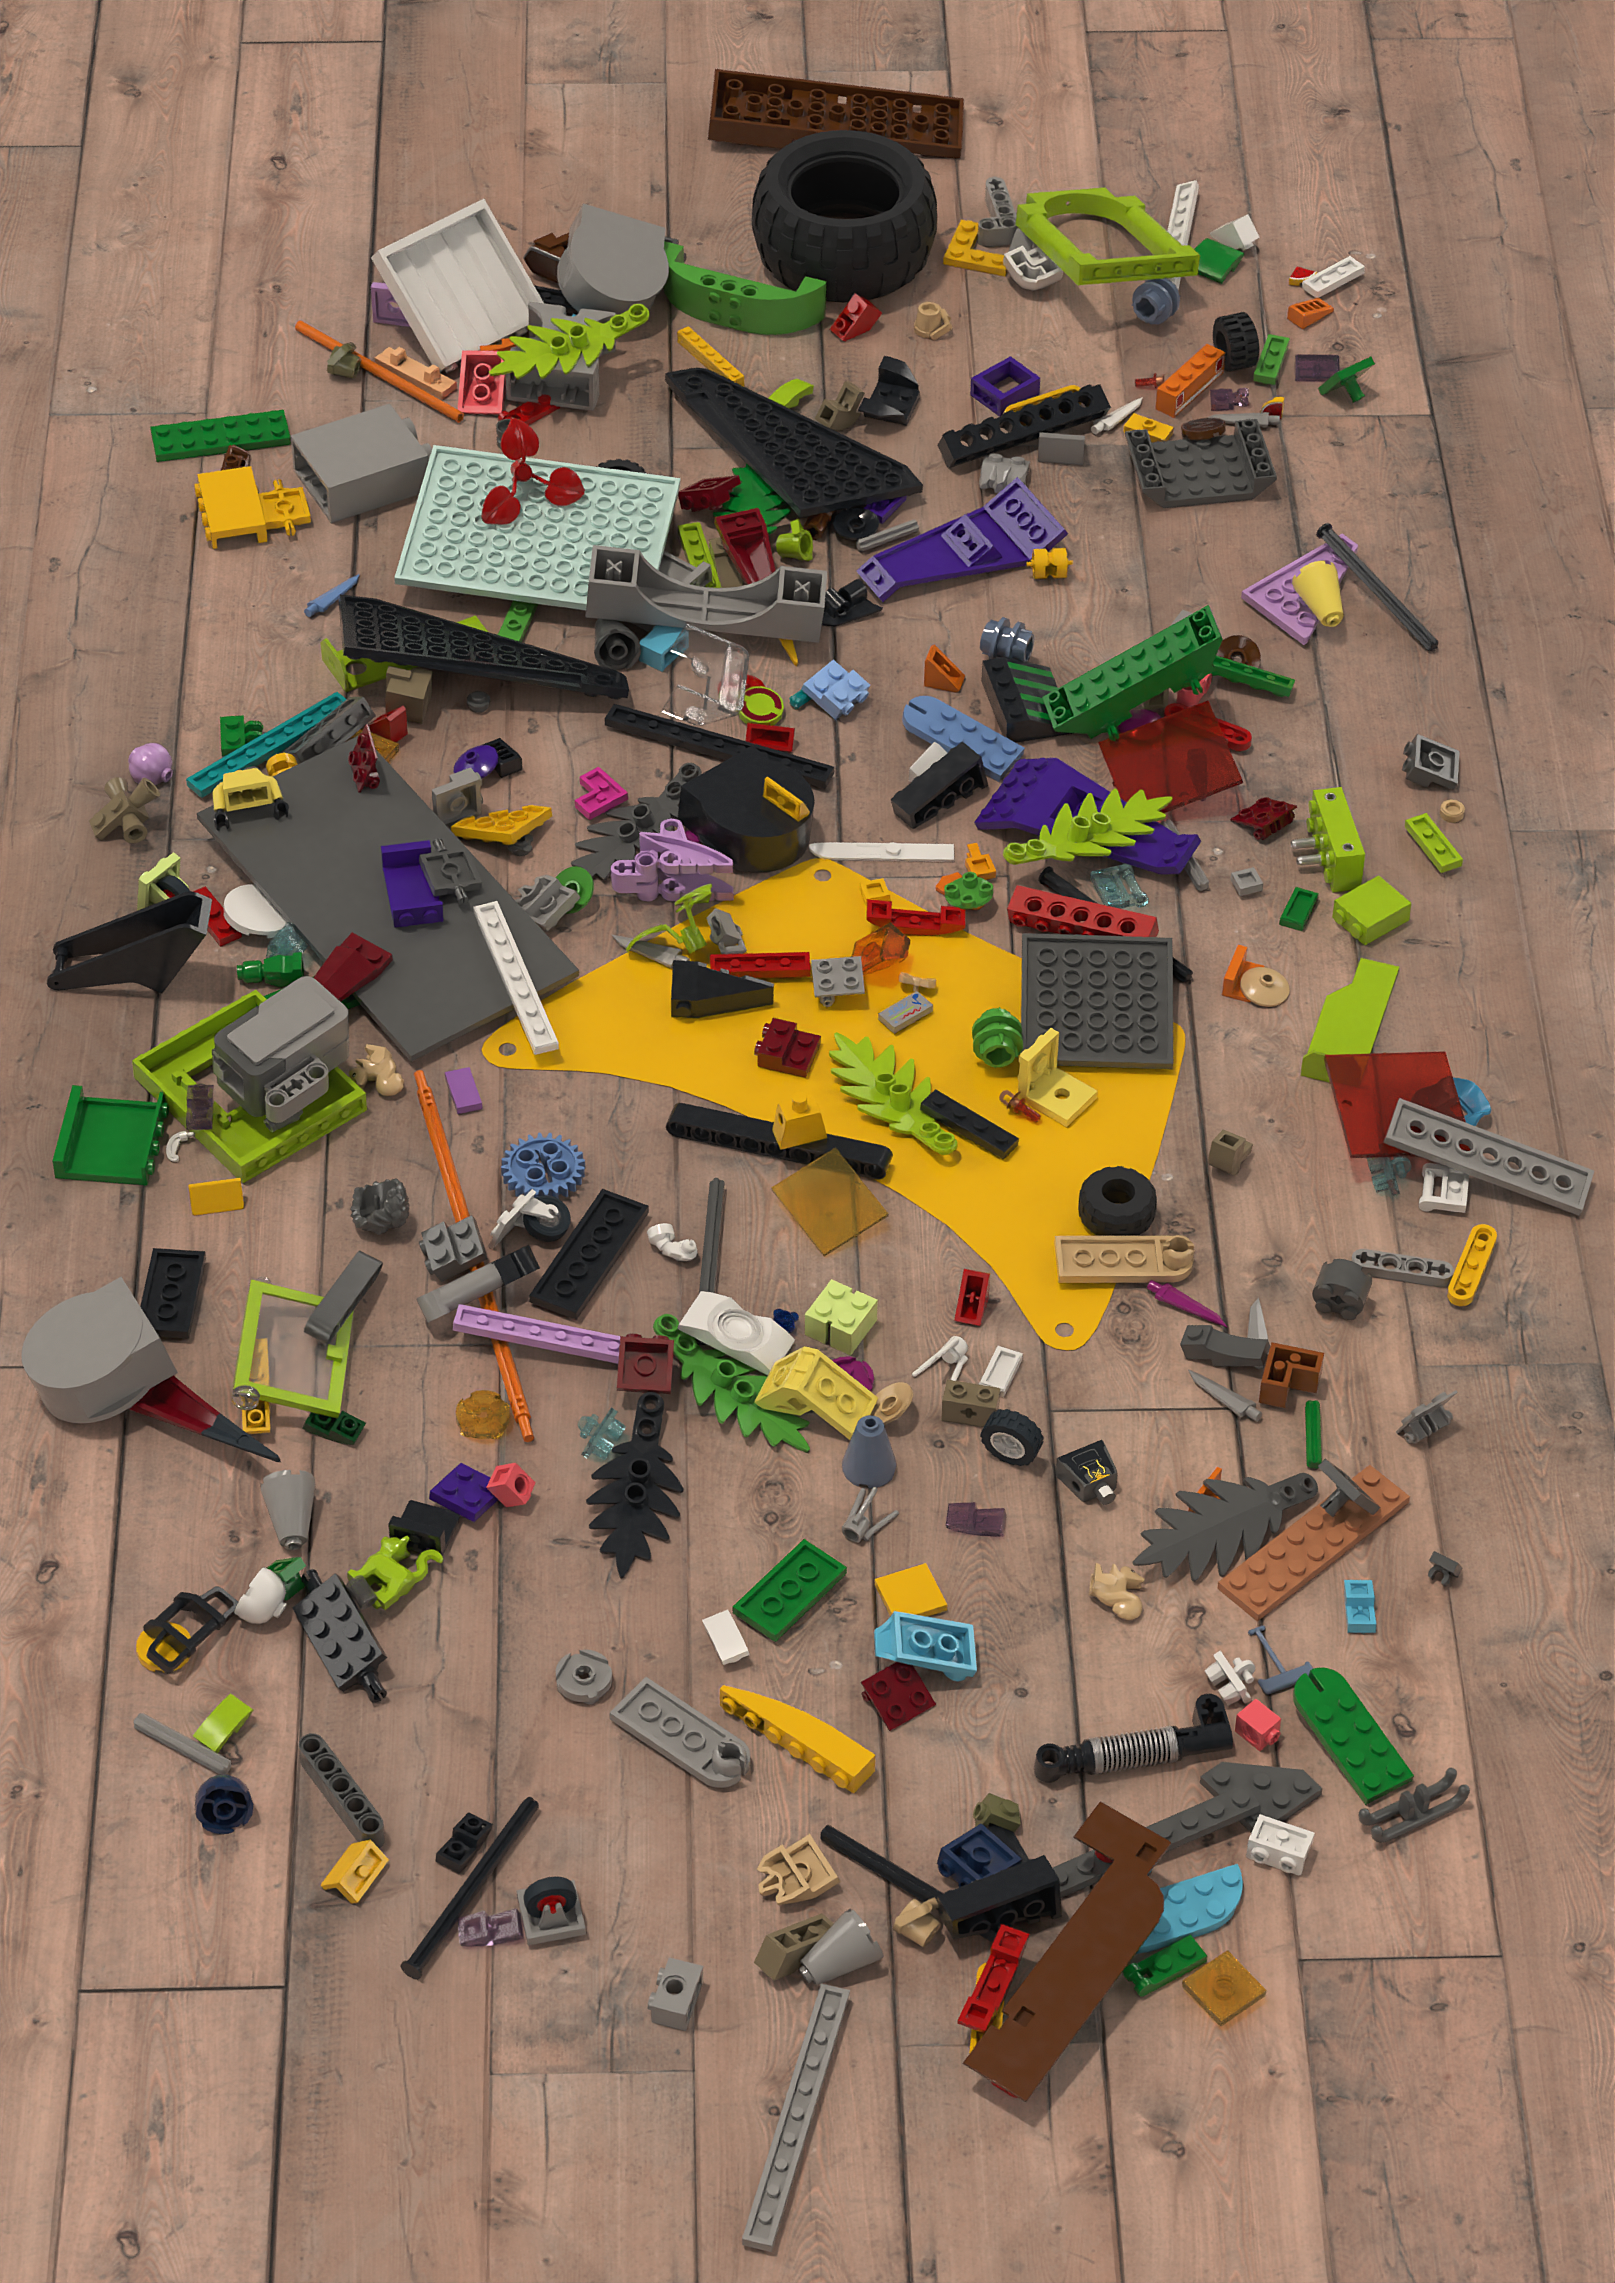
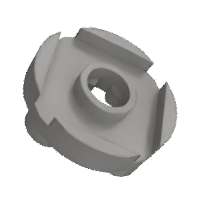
M579 1650V1654L572 1656L569 1653L557 1664L555 1671L557 1691L570 1700L584 1702L589 1705L595 1704L611 1687L612 1670L608 1665V1660L596 1651ZM585 1672L589 1673L588 1679H580L577 1676L578 1674L583 1675Z

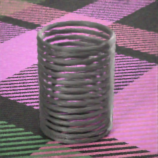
M363 1575L353 1578L346 1584V1589L360 1609L368 1608L375 1603V1599H378Z

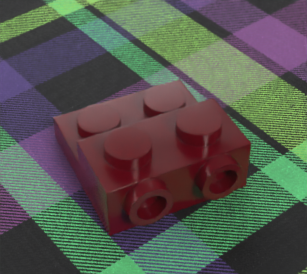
M739 475L704 478L680 490L678 498L681 510L691 509V512H696L708 507L709 510L721 508L724 502L730 500L729 493L733 492V488L741 484Z
M773 1018L770 1024L765 1023L762 1031V1038L764 1039L763 1041H757L754 1055L758 1056V1067L806 1078L821 1044V1036L797 1030V1023Z
M627 1334L626 1337L620 1336L617 1391L671 1394L674 1340L663 1335H656L653 1338H642L639 1334Z

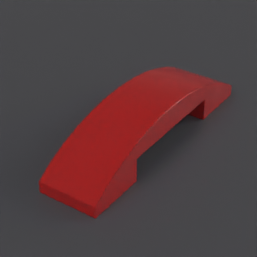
M867 899L866 920L878 927L903 934L942 935L965 929V909L941 906L940 913L892 909V901Z
M1001 1924L991 1946V1953L972 1996H968L957 2024L982 2033L988 2030L996 2018L1013 1982L1029 1939L1028 1933Z

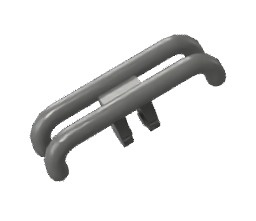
M1448 1768L1445 1776L1439 1782L1429 1787L1423 1783L1417 1785L1414 1794H1411L1408 1790L1402 1792L1399 1801L1371 1814L1368 1809H1361L1358 1813L1359 1821L1363 1825L1371 1826L1400 1813L1405 1821L1386 1830H1382V1827L1378 1825L1372 1827V1839L1378 1843H1384L1459 1808L1468 1798L1470 1788L1468 1785H1461L1455 1796L1429 1809L1430 1799L1451 1787L1457 1777L1456 1769Z

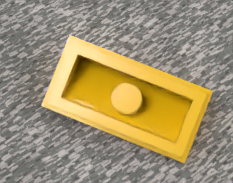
M769 777L765 778L763 797L798 822L810 814V811L800 799Z
M240 1178L188 1185L191 1210L194 1216L244 1209Z

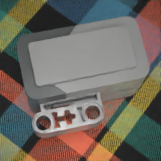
M304 976L297 979L215 1035V1048L212 1049V1060L217 1084L250 1115L254 1117L266 1115L268 1120L274 1123H281L324 1095L329 1088L328 1072L348 1059V1009L313 977Z

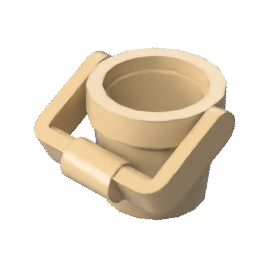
M924 302L918 307L914 331L922 338L936 340L952 329L951 318L945 309H941L939 304Z
M934 1897L923 1903L913 1899L901 1914L896 1917L893 1930L899 1935L902 1934L925 1947L933 1939L941 1926V1923L930 1913L938 1908L936 1898Z

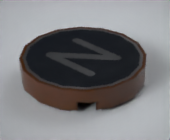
M1219 418L1195 419L1181 426L1182 436L1185 438L1187 435V438L1190 440L1211 439L1214 437V433L1222 435L1226 431L1225 421Z

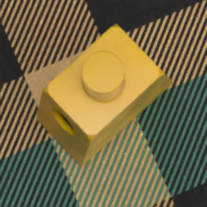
M797 1091L792 1094V1099L782 1101L777 1105L773 1134L780 1150L827 1138L822 1114L813 1095H806L802 1091Z

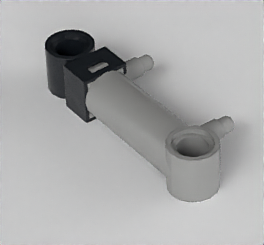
M527 1245L416 1300L428 1323L457 1309L459 1304L466 1305L540 1269V1266L530 1246Z

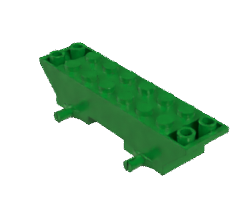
M1210 606L1203 607L1043 696L1042 698L1054 730L1056 732L1087 734L1091 739L1101 733L1108 732L1109 739L1115 741L1119 738L1116 727L1132 717L1130 710L1169 688H1171L1173 693H1176L1185 687L1191 686L1193 694L1199 695L1198 691L1202 693L1203 689L1200 681L1208 674L1216 671L1213 661L1223 640Z

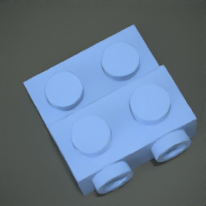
M833 659L806 681L801 689L836 720L842 714L844 716L848 715L854 708V704L857 702L861 704L868 697L870 684L856 671L852 670L848 673Z

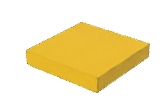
M926 1563L875 1579V1587L890 1617L894 1611L926 1617L947 1611L948 1604Z

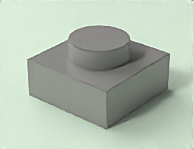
M1254 867L1231 873L1230 880L1240 896L1263 890V882Z

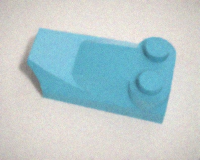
M894 1611L883 1625L874 1630L875 1656L942 1671L946 1677L953 1681L965 1680L967 1676L973 1677L977 1672L974 1628L972 1624Z

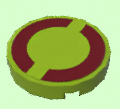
M758 686L748 688L739 695L736 710L738 711L739 718L746 724H771L773 726L781 720L784 704L783 699L777 692L770 688Z

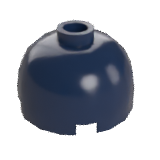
M216 1775L209 1778L200 1786L195 1795V1814L197 1819L202 1823L203 1828L216 1834L234 1832V1827H238L241 1824L242 1826L246 1825L253 1814L254 1804L247 1785L239 1778L231 1775Z

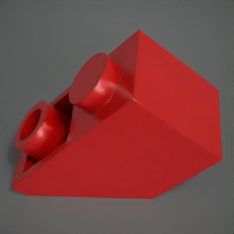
M854 294L830 330L842 341H848L870 331L882 312L870 301Z

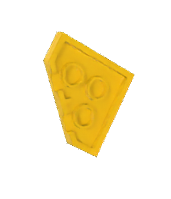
M528 805L523 806L522 810L510 813L508 810L488 813L489 816L480 817L476 820L474 816L465 817L452 825L451 831L455 836H460L465 840L475 838L482 839L483 842L497 841L502 842L504 845H512L518 839L530 834V831L543 825L545 821L551 818L552 809L551 807Z

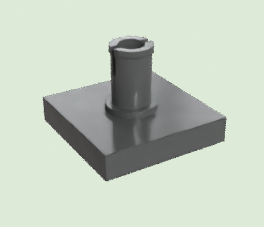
M1327 1459L1320 1463L1318 1467L1337 1487L1324 1503L1320 1505L1332 1517L1349 1499L1372 1515L1381 1508L1344 1471Z

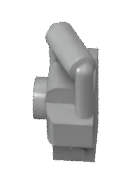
M715 908L706 918L712 933L710 939L718 945L721 954H744L747 949L741 937L743 933L740 926L733 922L729 913Z

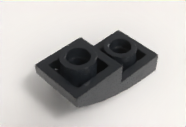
M468 1812L453 1828L452 1837L436 1853L435 1862L460 1874L483 1845L492 1830L493 1824Z

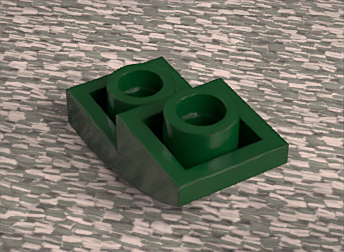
M343 1410L338 1418L311 1412L302 1429L334 1442L354 1445L366 1422Z

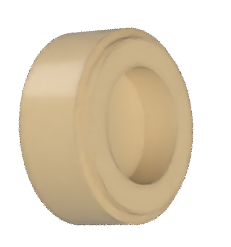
M1446 800L1441 804L1440 816L1447 822H1459L1464 817L1465 807L1457 800Z

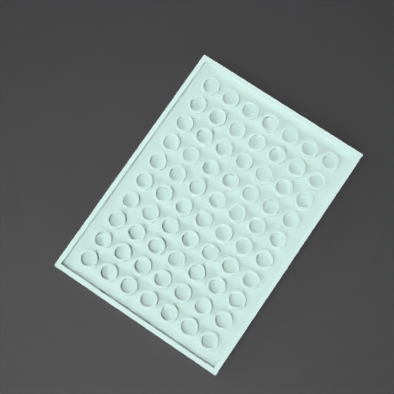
M433 445L394 580L395 584L586 610L593 545L640 550L644 558L654 568L659 570L680 489V478L526 457L525 462L532 468V473L547 481H550V474L557 468L567 467L572 469L582 482L585 489L584 495L572 504L558 506L549 502L545 497V490L548 485L534 478H530L526 482L517 481L516 494L513 497L517 498L520 502L521 508L518 517L508 524H486L482 521V507L485 498L493 488L500 485L507 487L510 493L512 492V478L514 476L511 474L510 468L513 462L517 460H511L504 454Z

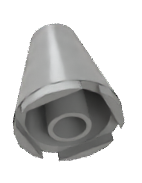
M291 1470L274 1472L263 1478L264 1483L260 1484L261 1493L280 1545L288 1550H297L308 1539L316 1485L315 1477L311 1473L300 1470V1475L291 1474Z
M851 1908L838 1918L801 1959L802 1967L799 1971L808 1984L814 1982L815 1985H820L877 1962L884 1957L878 1942L873 1941L869 1928Z

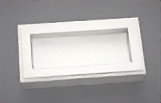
M997 1346L979 1385L1000 1388V1397L1004 1398L1022 1361L1023 1353Z

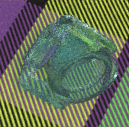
M287 922L268 943L266 958L280 954L290 956L297 952L303 953L308 945L294 930V925L291 922Z

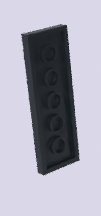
M602 1189L530 1293L529 1302L577 1320L648 1215L649 1206Z

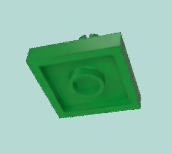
M1370 356L1336 372L1318 387L1319 392L1323 396L1345 386L1353 403L1365 397V394L1356 380L1375 365L1374 360Z

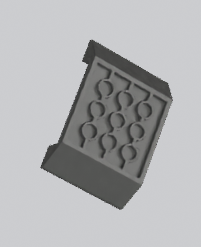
M1257 419L1235 421L1234 435L1216 436L1204 440L1179 439L1151 443L1147 429L1125 431V437L1142 491L1163 508L1253 500L1277 480V475Z

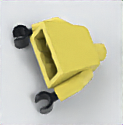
M257 768L237 770L224 774L223 782H220L213 790L214 812H217L213 817L216 830H218L220 822H225L227 829L230 826L228 816L224 813L225 811L275 803L274 818L279 820V811L284 812L286 817H288L289 805L281 801L283 796L276 779L264 775Z

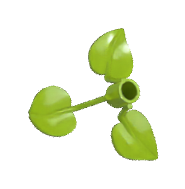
M712 884L700 886L692 892L685 894L674 903L675 906L682 902L684 903L675 912L678 913L685 908L691 924L680 931L682 936H679L667 924H660L639 933L633 938L626 948L627 953L639 939L660 931L669 932L677 940L678 944L683 942L689 954L707 945L698 927L696 928L691 908L694 904L709 903L712 895Z

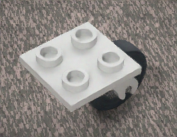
M532 1189L526 1196L521 1194L513 1203L512 1207L514 1208L510 1212L504 1211L497 1220L498 1225L490 1234L493 1238L488 1247L493 1250L514 1226L525 1228L537 1240L544 1242L556 1241L565 1235L570 1226V1212L561 1200L553 1196L544 1195L534 1198L536 1192Z

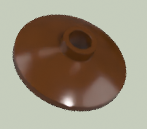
M1233 635L1222 640L1216 656L1229 660L1240 657L1242 659L1241 663L1259 668L1261 662L1260 650L1256 643L1242 635Z

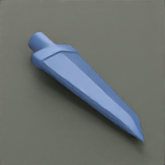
M360 574L308 602V607L304 610L305 615L311 617L317 612L326 611L328 607L339 599L340 594L344 595L357 584Z

